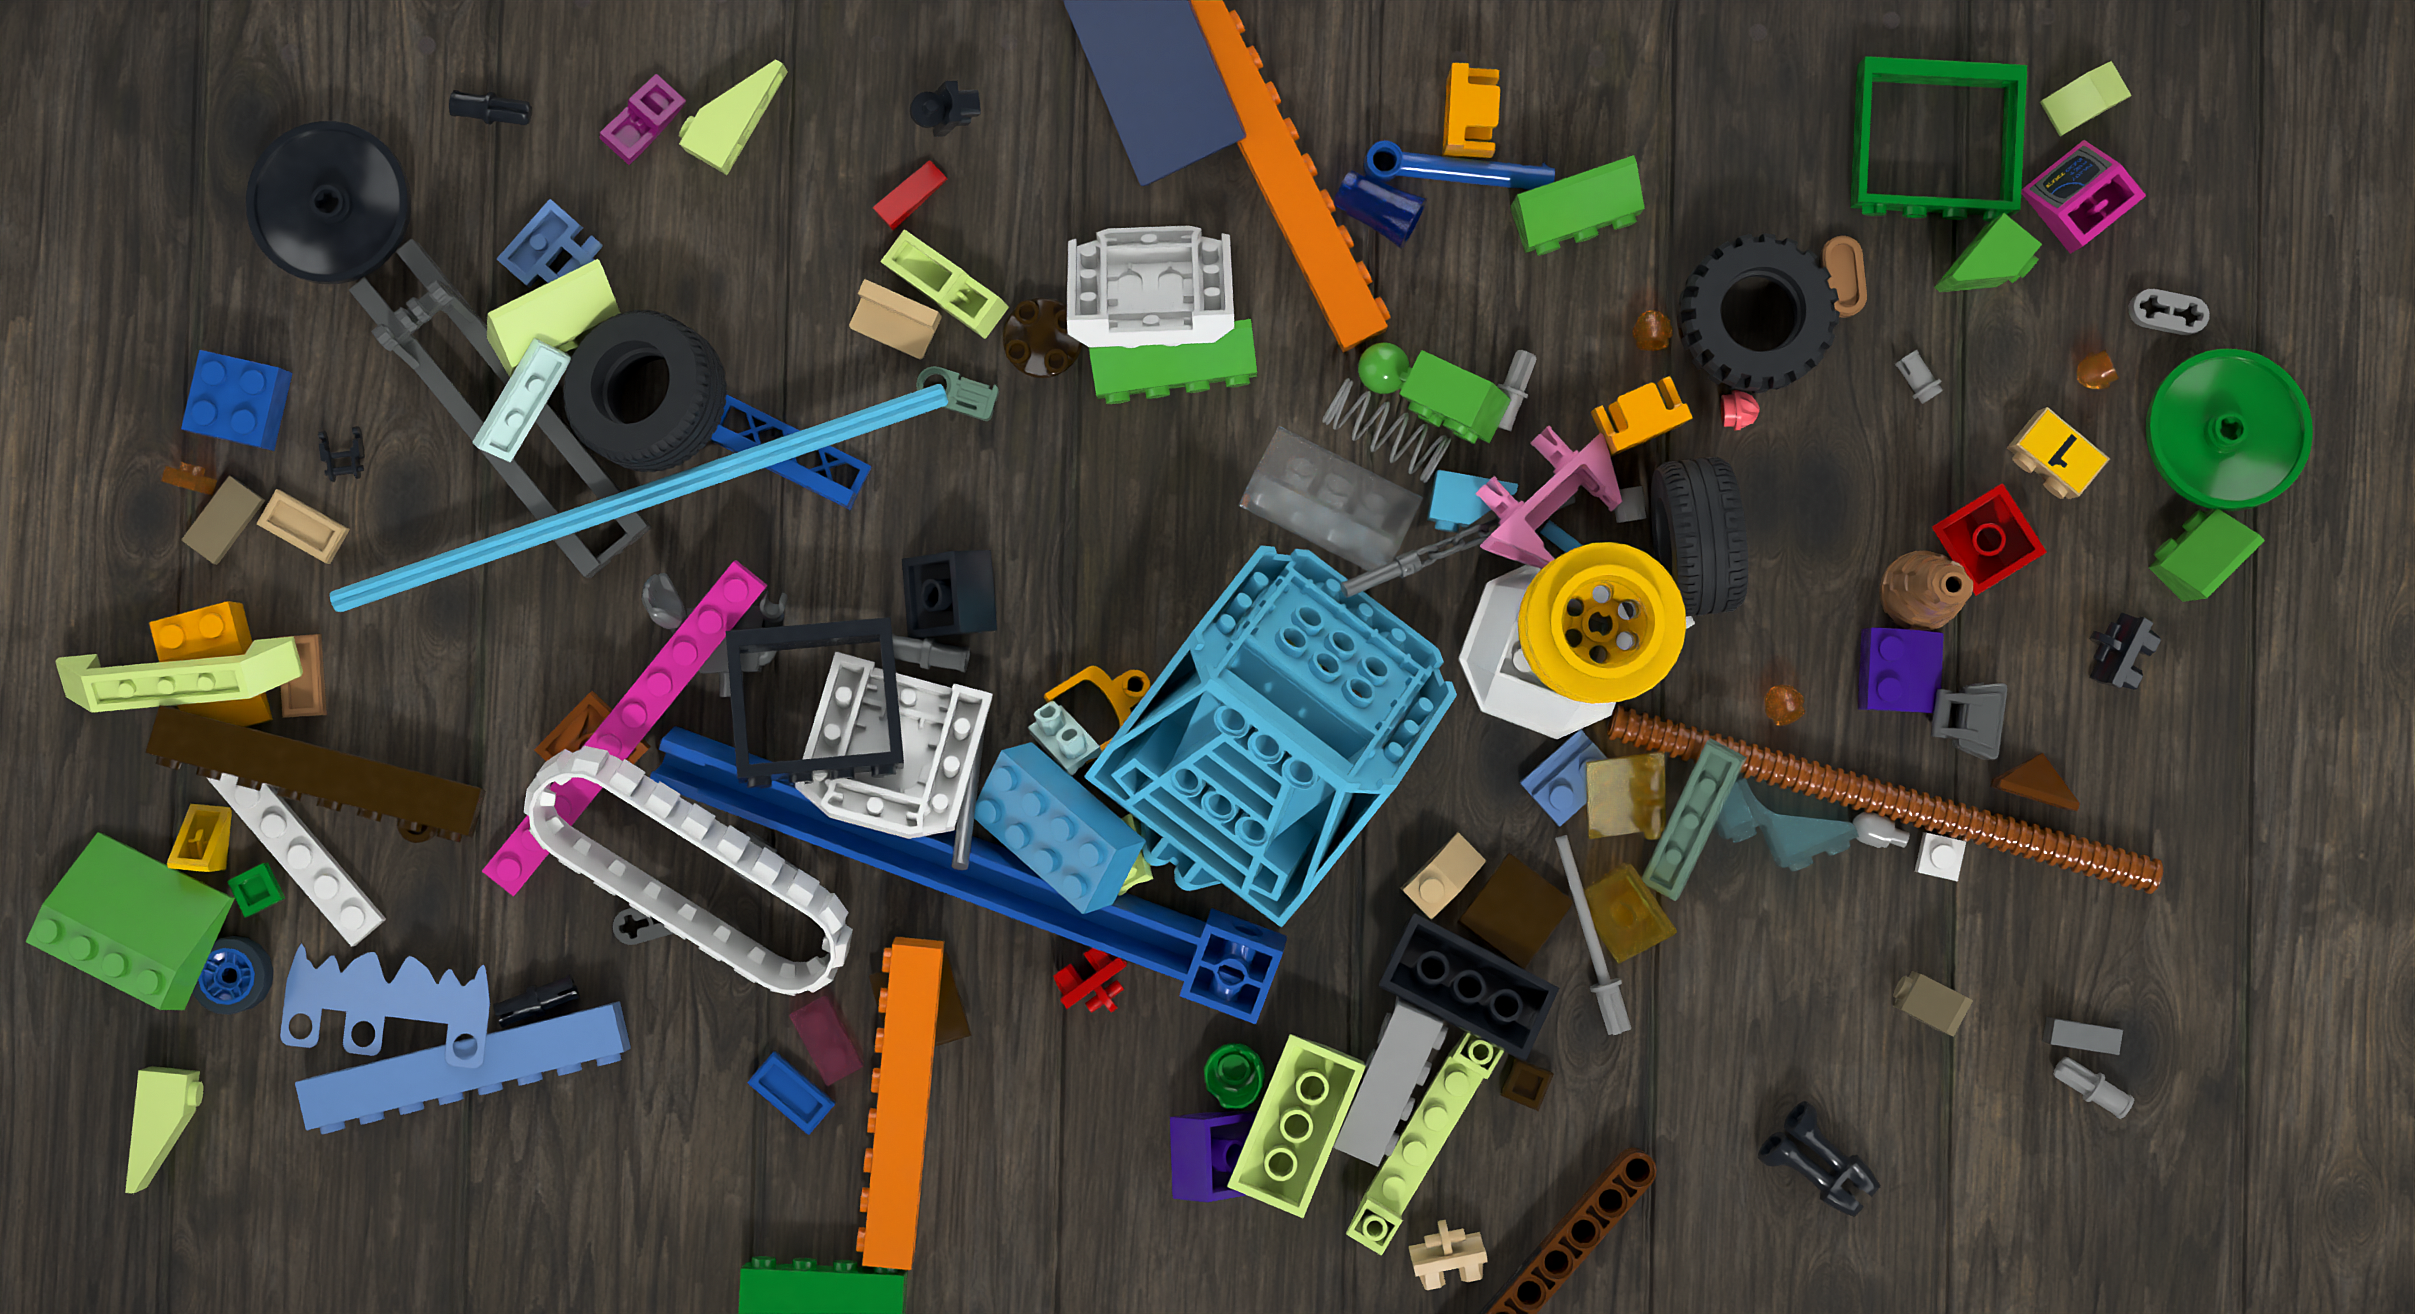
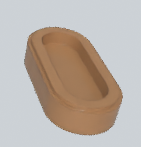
M1848 236L1834 237L1823 246L1820 253L1821 269L1826 266L1832 276L1827 280L1830 288L1837 289L1839 300L1834 303L1835 311L1840 312L1839 317L1846 318L1861 311L1867 300L1863 252L1859 243Z

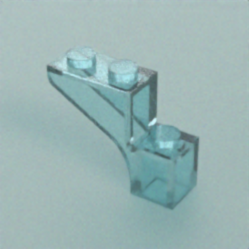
M1746 778L1736 779L1715 823L1720 837L1724 839L1732 837L1734 843L1756 835L1755 827L1760 826L1777 867L1786 868L1789 866L1791 872L1813 864L1812 856L1826 851L1828 856L1849 849L1851 847L1849 840L1859 837L1855 826L1849 822L1780 815L1768 810L1753 795Z

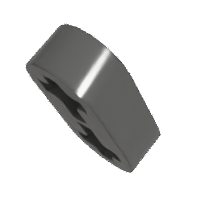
M633 907L619 912L613 922V932L616 938L627 945L639 944L674 934L665 928L663 923H657L655 918L652 916L649 918ZM628 915H632L635 921L648 919L649 926L638 929V937L633 938L631 932H624L622 925L628 923Z

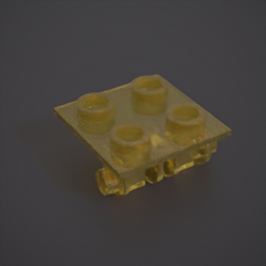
M1660 751L1586 762L1588 838L1595 839L1636 832H1644L1646 839L1660 838L1661 832L1666 828L1665 752Z

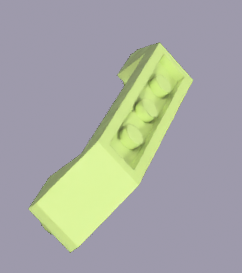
M294 636L254 640L245 655L102 668L97 654L59 657L55 661L66 697L90 712L250 699L296 679L303 674Z
M1468 1032L1463 1034L1446 1057L1401 1132L1392 1155L1386 1157L1366 1190L1346 1235L1382 1256L1403 1221L1401 1217L1403 1211L1483 1078H1489L1504 1053L1503 1050Z

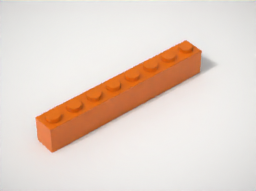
M895 937L892 948L885 947L882 972L889 973L888 988H881L879 1012L886 1013L885 1027L877 1028L875 1052L882 1053L881 1068L873 1069L871 1092L878 1093L877 1108H870L867 1127V1132L875 1133L873 1148H866L864 1159V1172L871 1173L870 1187L862 1188L860 1212H867L866 1227H859L856 1245V1251L863 1252L862 1266L911 1270L913 1266L944 941Z

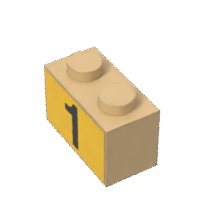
M2048 407L2038 410L2007 447L2014 454L2012 460L2020 468L2028 473L2035 471L2046 480L2043 483L2044 487L2060 499L2064 497L2068 499L2079 497L2110 460L2109 457Z

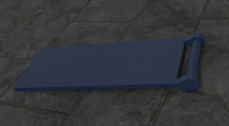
M1063 0L1141 186H1148L1246 138L1245 129L1191 0Z

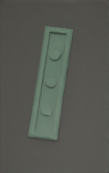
M1711 738L1707 740L1640 880L1641 883L1674 901L1679 899L1747 757Z

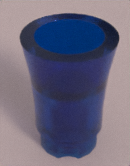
M1352 170L1345 176L1334 199V205L1347 211L1346 214L1382 234L1400 249L1406 245L1427 202L1425 197L1402 191L1382 183L1369 175L1362 176Z

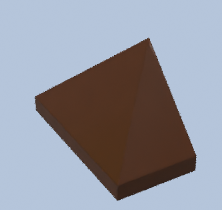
M2043 753L1993 778L1990 785L1992 788L2067 811H2078L2080 805L2079 801Z

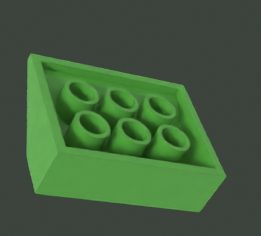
M97 832L42 904L26 943L159 1010H185L235 898L179 870L168 868L166 864L106 834Z

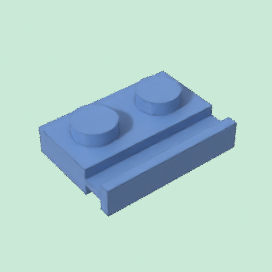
M1579 729L1519 783L1560 827L1620 772L1598 747L1591 742L1585 733Z

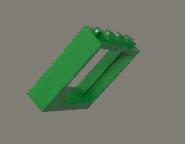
M1865 56L1857 65L1850 208L1862 209V214L1867 216L1886 215V210L1902 211V216L1906 218L1927 217V212L1943 213L1942 218L1946 220L1967 219V214L1983 215V221L1986 222L1993 221L2003 213L2011 217L2021 210L2027 65ZM1872 81L2005 88L2000 199L1981 200L1867 194Z

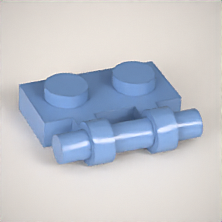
M549 199L498 256L497 260L530 288L539 277L550 283L594 261L593 257L603 245L592 235L581 247L574 242L573 239L583 227ZM565 249L572 257L556 274L549 266Z

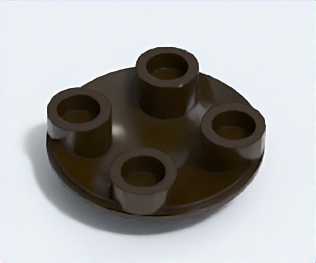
M1035 298L1020 302L1008 317L1003 331V346L1007 358L1019 371L1031 377L1050 378L1065 372L1074 364L1082 348L1080 341L1068 335L1067 305L1052 298Z

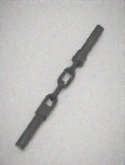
M1574 494L1557 510L1575 503ZM1496 515L1495 519L1463 530L1455 537H1450L1433 545H1427L1418 550H1411L1396 556L1394 561L1342 582L1340 584L1344 596L1348 598L1398 576L1404 578L1421 571L1423 567L1431 565L1437 559L1483 543L1495 531L1489 532V528L1497 525V527L1501 526L1498 523L1501 519ZM1474 532H1477L1480 536L1468 543H1465L1464 539H1462ZM1453 543L1454 547L1439 553V548ZM1427 552L1431 558L1421 562L1419 555Z

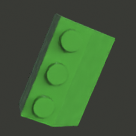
M1634 155L1517 194L1510 207L1525 253L1536 250L1537 256L1561 248L1559 242L1574 237L1576 243L1594 238L1599 235L1597 229L1611 224L1614 230L1630 226L1637 222L1635 216L1640 215L1645 209L1637 162Z

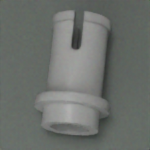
M1917 350L1895 364L1915 392L1912 396L1914 400L1918 398L1923 404L1943 391L1939 385L1942 381L1940 378L1935 380Z

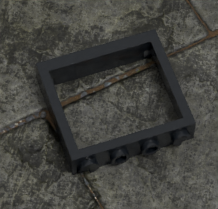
M891 617L725 631L739 784L747 783V788L760 787V789L772 787V781L788 779L789 785H795L797 782L811 784L814 782L813 775L819 773H829L830 780L840 778L853 780L855 779V773L871 772L873 778H884L886 775H896V769L904 768ZM880 642L890 752L749 764L740 654Z

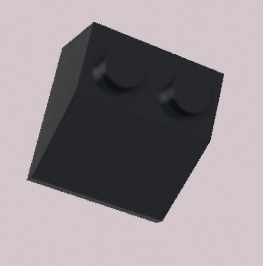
M991 550L949 551L902 559L908 638L916 639L997 631Z

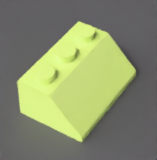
M596 259L488 313L487 339L510 378L534 338L572 356L584 337L591 333L595 327L603 321L606 322L610 317L620 314L600 261Z

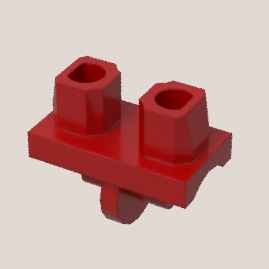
M1090 948L1084 955L1095 969V973L1083 980L1072 963H1070L1053 975L1058 989L1063 994L1060 1001L1066 1009L1094 990L1096 995L1085 1002L1089 1011L1092 1013L1104 1004L1112 1013L1118 1009L1113 997L1123 991L1124 988L1118 980L1106 988L1102 984L1125 968L1128 963L1125 959Z

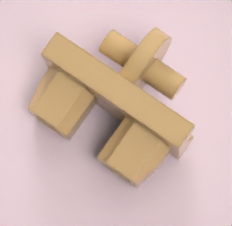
M1446 1220L1437 1221L1439 1233L1424 1236L1425 1243L1409 1246L1415 1276L1420 1277L1425 1290L1441 1288L1445 1285L1443 1271L1458 1268L1461 1281L1465 1282L1481 1280L1483 1278V1263L1488 1261L1480 1232L1465 1235L1464 1228L1448 1231Z

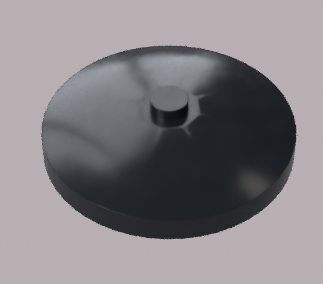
M318 121L303 124L285 132L275 139L261 154L251 172L247 185L246 215L256 243L263 253L278 267L295 277L312 283L342 284L371 274L395 253L409 225L411 191L406 173L400 161L377 137L362 128L348 123Z

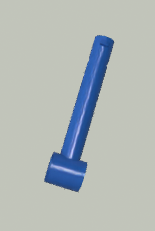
M1385 140L1375 143L1368 151L1363 162L1365 174L1376 183H1386L1395 176L1532 190L1553 183L1555 179V168H1550L1544 163L1541 166H1523L1513 163L1402 152L1397 144ZM1377 153L1388 154L1393 160V169L1390 171L1378 170L1374 166L1373 156Z

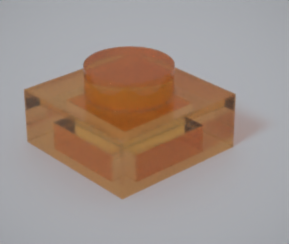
M181 462L180 469L165 466L161 480L165 483L213 495L217 482L215 479L204 476L206 468Z

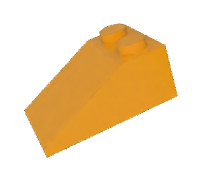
M227 601L149 622L159 662L245 655L253 643L242 603ZM266 692L250 699L178 705L181 711L243 727L273 720Z

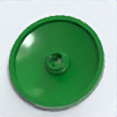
M2241 349L2211 350L2193 356L2181 363L2157 387L2147 411L2146 441L2156 469L2168 485L2178 494L2197 505L2209 509L2240 511L2260 506L2274 499L2288 489L2298 478L2308 460L2312 446L2313 426L2311 413L2306 398L2297 383L2284 369L2270 359Z

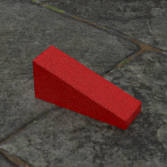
M929 160L877 203L873 209L894 231L948 179Z

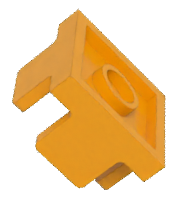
M1452 63L1446 81L1442 156L1492 158L1495 152V143L1476 141H1490L1492 129L1498 125L1500 87L1495 85L1499 80V70L1469 68V63Z
M1670 376L1661 379L1657 383L1668 409H1666L1655 383L1646 384L1617 398L1616 402L1608 406V411L1618 433L1614 431L1603 405L1591 411L1599 433L1604 435L1610 457L1678 428L1693 418L1687 404L1682 403Z

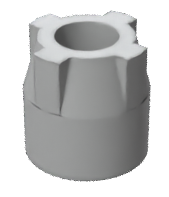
M1643 486L1619 489L1622 502L1614 509L1617 523L1646 518Z

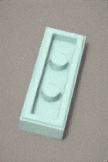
M534 338L473 440V444L483 451L511 462L568 367L571 357L567 353Z

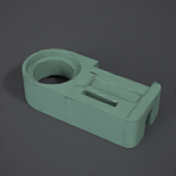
M936 366L928 367L919 374L916 382L917 391L924 389V382L931 375L938 374L946 379L947 388L945 392L948 404L942 408L983 421H989L992 418L993 407L999 396V389L996 385H993V389L990 390L989 385L961 377L957 372Z

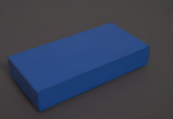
M776 1051L768 1057L747 1082L808 1135L811 1134L836 1104L832 1098Z

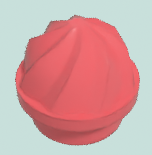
M1733 390L1732 394L1721 396V420L1723 427H1733L1735 431L1741 430V428L1753 424L1757 419L1760 409L1752 395L1739 390Z

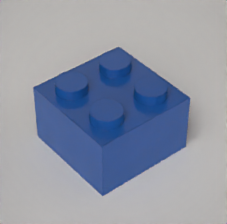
M199 350L181 429L200 435L275 451L292 373L279 367Z

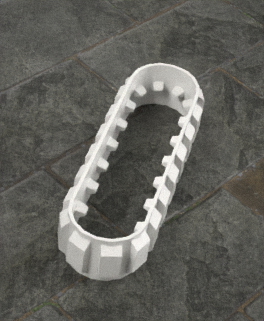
M583 746L581 750L572 753L564 749L547 760L538 771L537 777H535L526 791L524 813L530 819L531 828L529 831L543 850H548L565 866L578 874L581 872L594 880V884L614 896L618 895L629 902L631 907L649 918L652 916L663 923L664 927L684 940L687 938L700 946V950L718 961H724L732 966L737 973L753 983L758 982L762 986L769 988L770 991L792 996L807 990L814 993L832 982L838 967L844 965L849 953L853 929L845 924L848 911L835 893L830 894L812 876L800 869L798 871L784 863L785 859L765 847L763 849L749 841L750 837L730 825L729 827L714 819L715 815L695 803L692 805L679 797L680 793L660 781L659 783L644 775L645 771L625 759L622 761L610 755L607 750ZM571 777H581L599 784L811 917L823 928L826 936L823 939L822 949L829 953L823 958L816 956L808 962H793L776 955L571 827L558 815L554 807L556 793L550 789L551 782L555 781L559 785H563L571 780Z

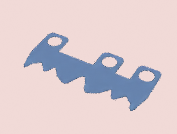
M301 943L287 977L280 1034L281 1040L284 1044L290 1046L314 1047L319 1039L322 1009L346 1011L343 1037L344 1049L349 1053L370 1056L378 1054L381 1050L385 1016L448 1024L445 1048L446 1062L451 1066L478 1068L484 1061L490 1008L485 966L482 965L478 969L475 979L470 980L466 986L460 984L451 969H448L442 976L439 984H436L428 968L416 958L409 956L405 959L394 980L388 984L384 979L379 959L375 952L366 953L354 959L340 973L335 956H330L318 969H315L310 960H307L305 947ZM298 1013L306 1014L312 1021L310 1035L301 1040L294 1038L289 1031V1022ZM360 1021L371 1023L375 1029L374 1041L367 1047H359L352 1040V1029ZM464 1033L472 1035L476 1039L478 1046L476 1054L469 1060L458 1058L453 1049L455 1039Z

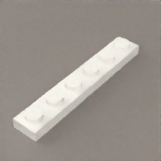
M222 774L220 781L207 778L351 947L356 946L386 920L284 799L276 795L277 791L272 786L262 784L261 790L257 791L236 785L238 777Z

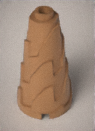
M1926 550L1914 551L1900 556L1886 568L1879 587L1880 601L1884 612L1889 614L1894 620L1892 622L1904 629L1931 631L1944 626L1966 604L1965 602L1972 595L1973 580L1966 574L1965 568L1962 565L1950 560L1943 554Z

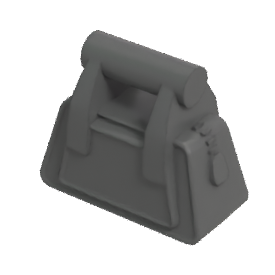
M1984 682L1961 687L1959 693L1937 689L1930 736L1952 739V745L1966 754H1971L1982 760H1995L1999 755L2008 690L2005 683L1984 685ZM1951 703L1957 704L1954 728H1948Z

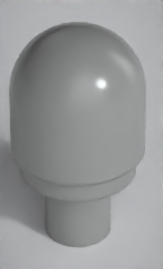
M1874 812L1860 813L1852 823V832L1855 838L1862 843L1877 848H1886L1890 843L1904 848L1909 840V832L1895 828V822L1890 820L1889 817H1882Z

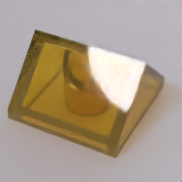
M1621 863L1583 889L1595 930L1618 964L1678 932L1630 863Z

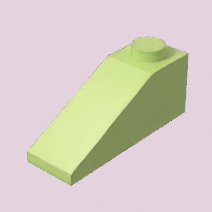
M774 60L700 108L695 117L689 116L679 134L682 138L679 143L682 148L728 175L788 73L783 63Z
M155 1066L138 1071L125 1193H136L148 1187L194 1115L196 1106L200 1105L203 1097V1083L199 1082L200 1071Z

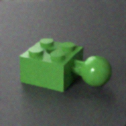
M1388 342L1371 345L1364 351L1359 360V377L1369 390L1378 394H1390L1401 389L1399 394L1410 402L1407 409L1418 414V418L1436 427H1440L1441 423L1444 422L1443 426L1452 430L1454 435L1472 444H1475L1477 438L1490 444L1511 402V399L1494 383L1421 350L1413 368L1410 367L1405 352L1397 345Z

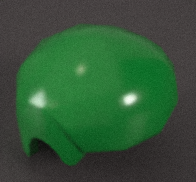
M1234 1042L1222 1045L1210 1054L1204 1067L1206 1090L1220 1101L1222 1107L1244 1108L1257 1099L1265 1084V1068L1262 1060L1251 1048L1241 1043L1237 1044Z

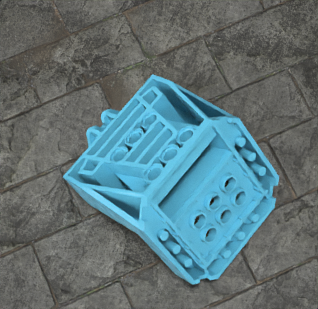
M1260 546L1192 631L1084 777L1141 821V837L1146 840L1142 847L1145 861L1153 866L1165 865L1169 861L1176 866L1174 879L1181 889L1192 891L1222 883L1282 928L1398 786L1457 694L1452 682H1444L1439 667L1444 661L1439 649L1365 592H1360L1346 598L1340 584L1348 579L1309 550L1295 549L1291 555L1277 554L1275 547ZM1285 638L1292 641L1296 647L1290 645ZM1319 664L1325 666L1329 670V672L1323 670L1319 666ZM1352 689L1359 692L1363 698L1357 696Z

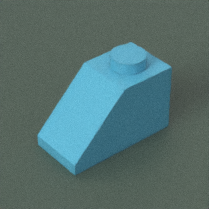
M1437 470L1434 477L1427 520L1436 522L1435 529L1459 533L1460 526L1468 527L1491 511L1487 504L1475 494L1490 479ZM1499 481L1511 496L1517 492L1518 484Z

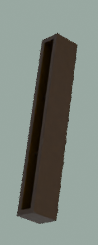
M159 705L145 752L157 757L156 765L180 770L182 763L198 767L196 775L220 781L222 774L238 777L236 785L257 791L261 790L262 784L277 787V796L301 801L302 794L318 798L316 806L341 812L342 805L358 808L356 816L381 822L382 815L398 819L397 827L421 832L422 825L438 829L436 837L459 843L461 842L462 835L473 838L486 793L482 788Z

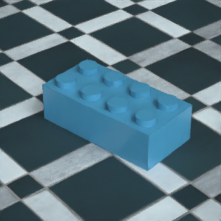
M1032 742L1001 750L976 801L974 819L1082 914L1114 903L1146 841Z

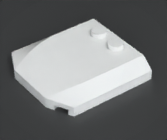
M1165 226L1106 229L1096 232L1097 240L1077 246L1076 239L1068 241L1067 330L1068 335L1086 346H1123L1135 348L1140 345L1178 346L1190 343H1214L1234 329L1230 235L1222 233L1221 241L1202 236L1201 228Z
M835 652L803 759L890 752L883 670L875 668V662ZM896 673L904 768L896 769V775H886L884 778H873L871 772L855 773V779L853 780L847 778L830 780L829 773H819L813 775V783L797 782L795 783V788L829 818L908 839L954 831L993 694L954 683L952 688Z

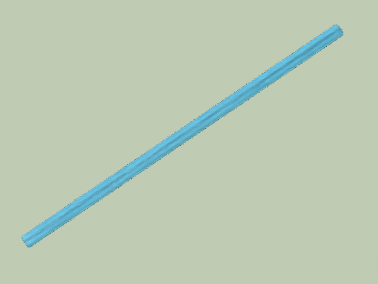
M936 384L332 591L330 593V601L336 612H344L929 412L948 404L945 389L941 384Z

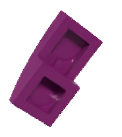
M655 74L628 99V106L600 132V139L630 165L668 126L686 104V100L659 75Z

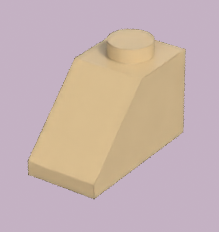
M1457 832L1400 889L1432 920L1465 887L1486 860Z

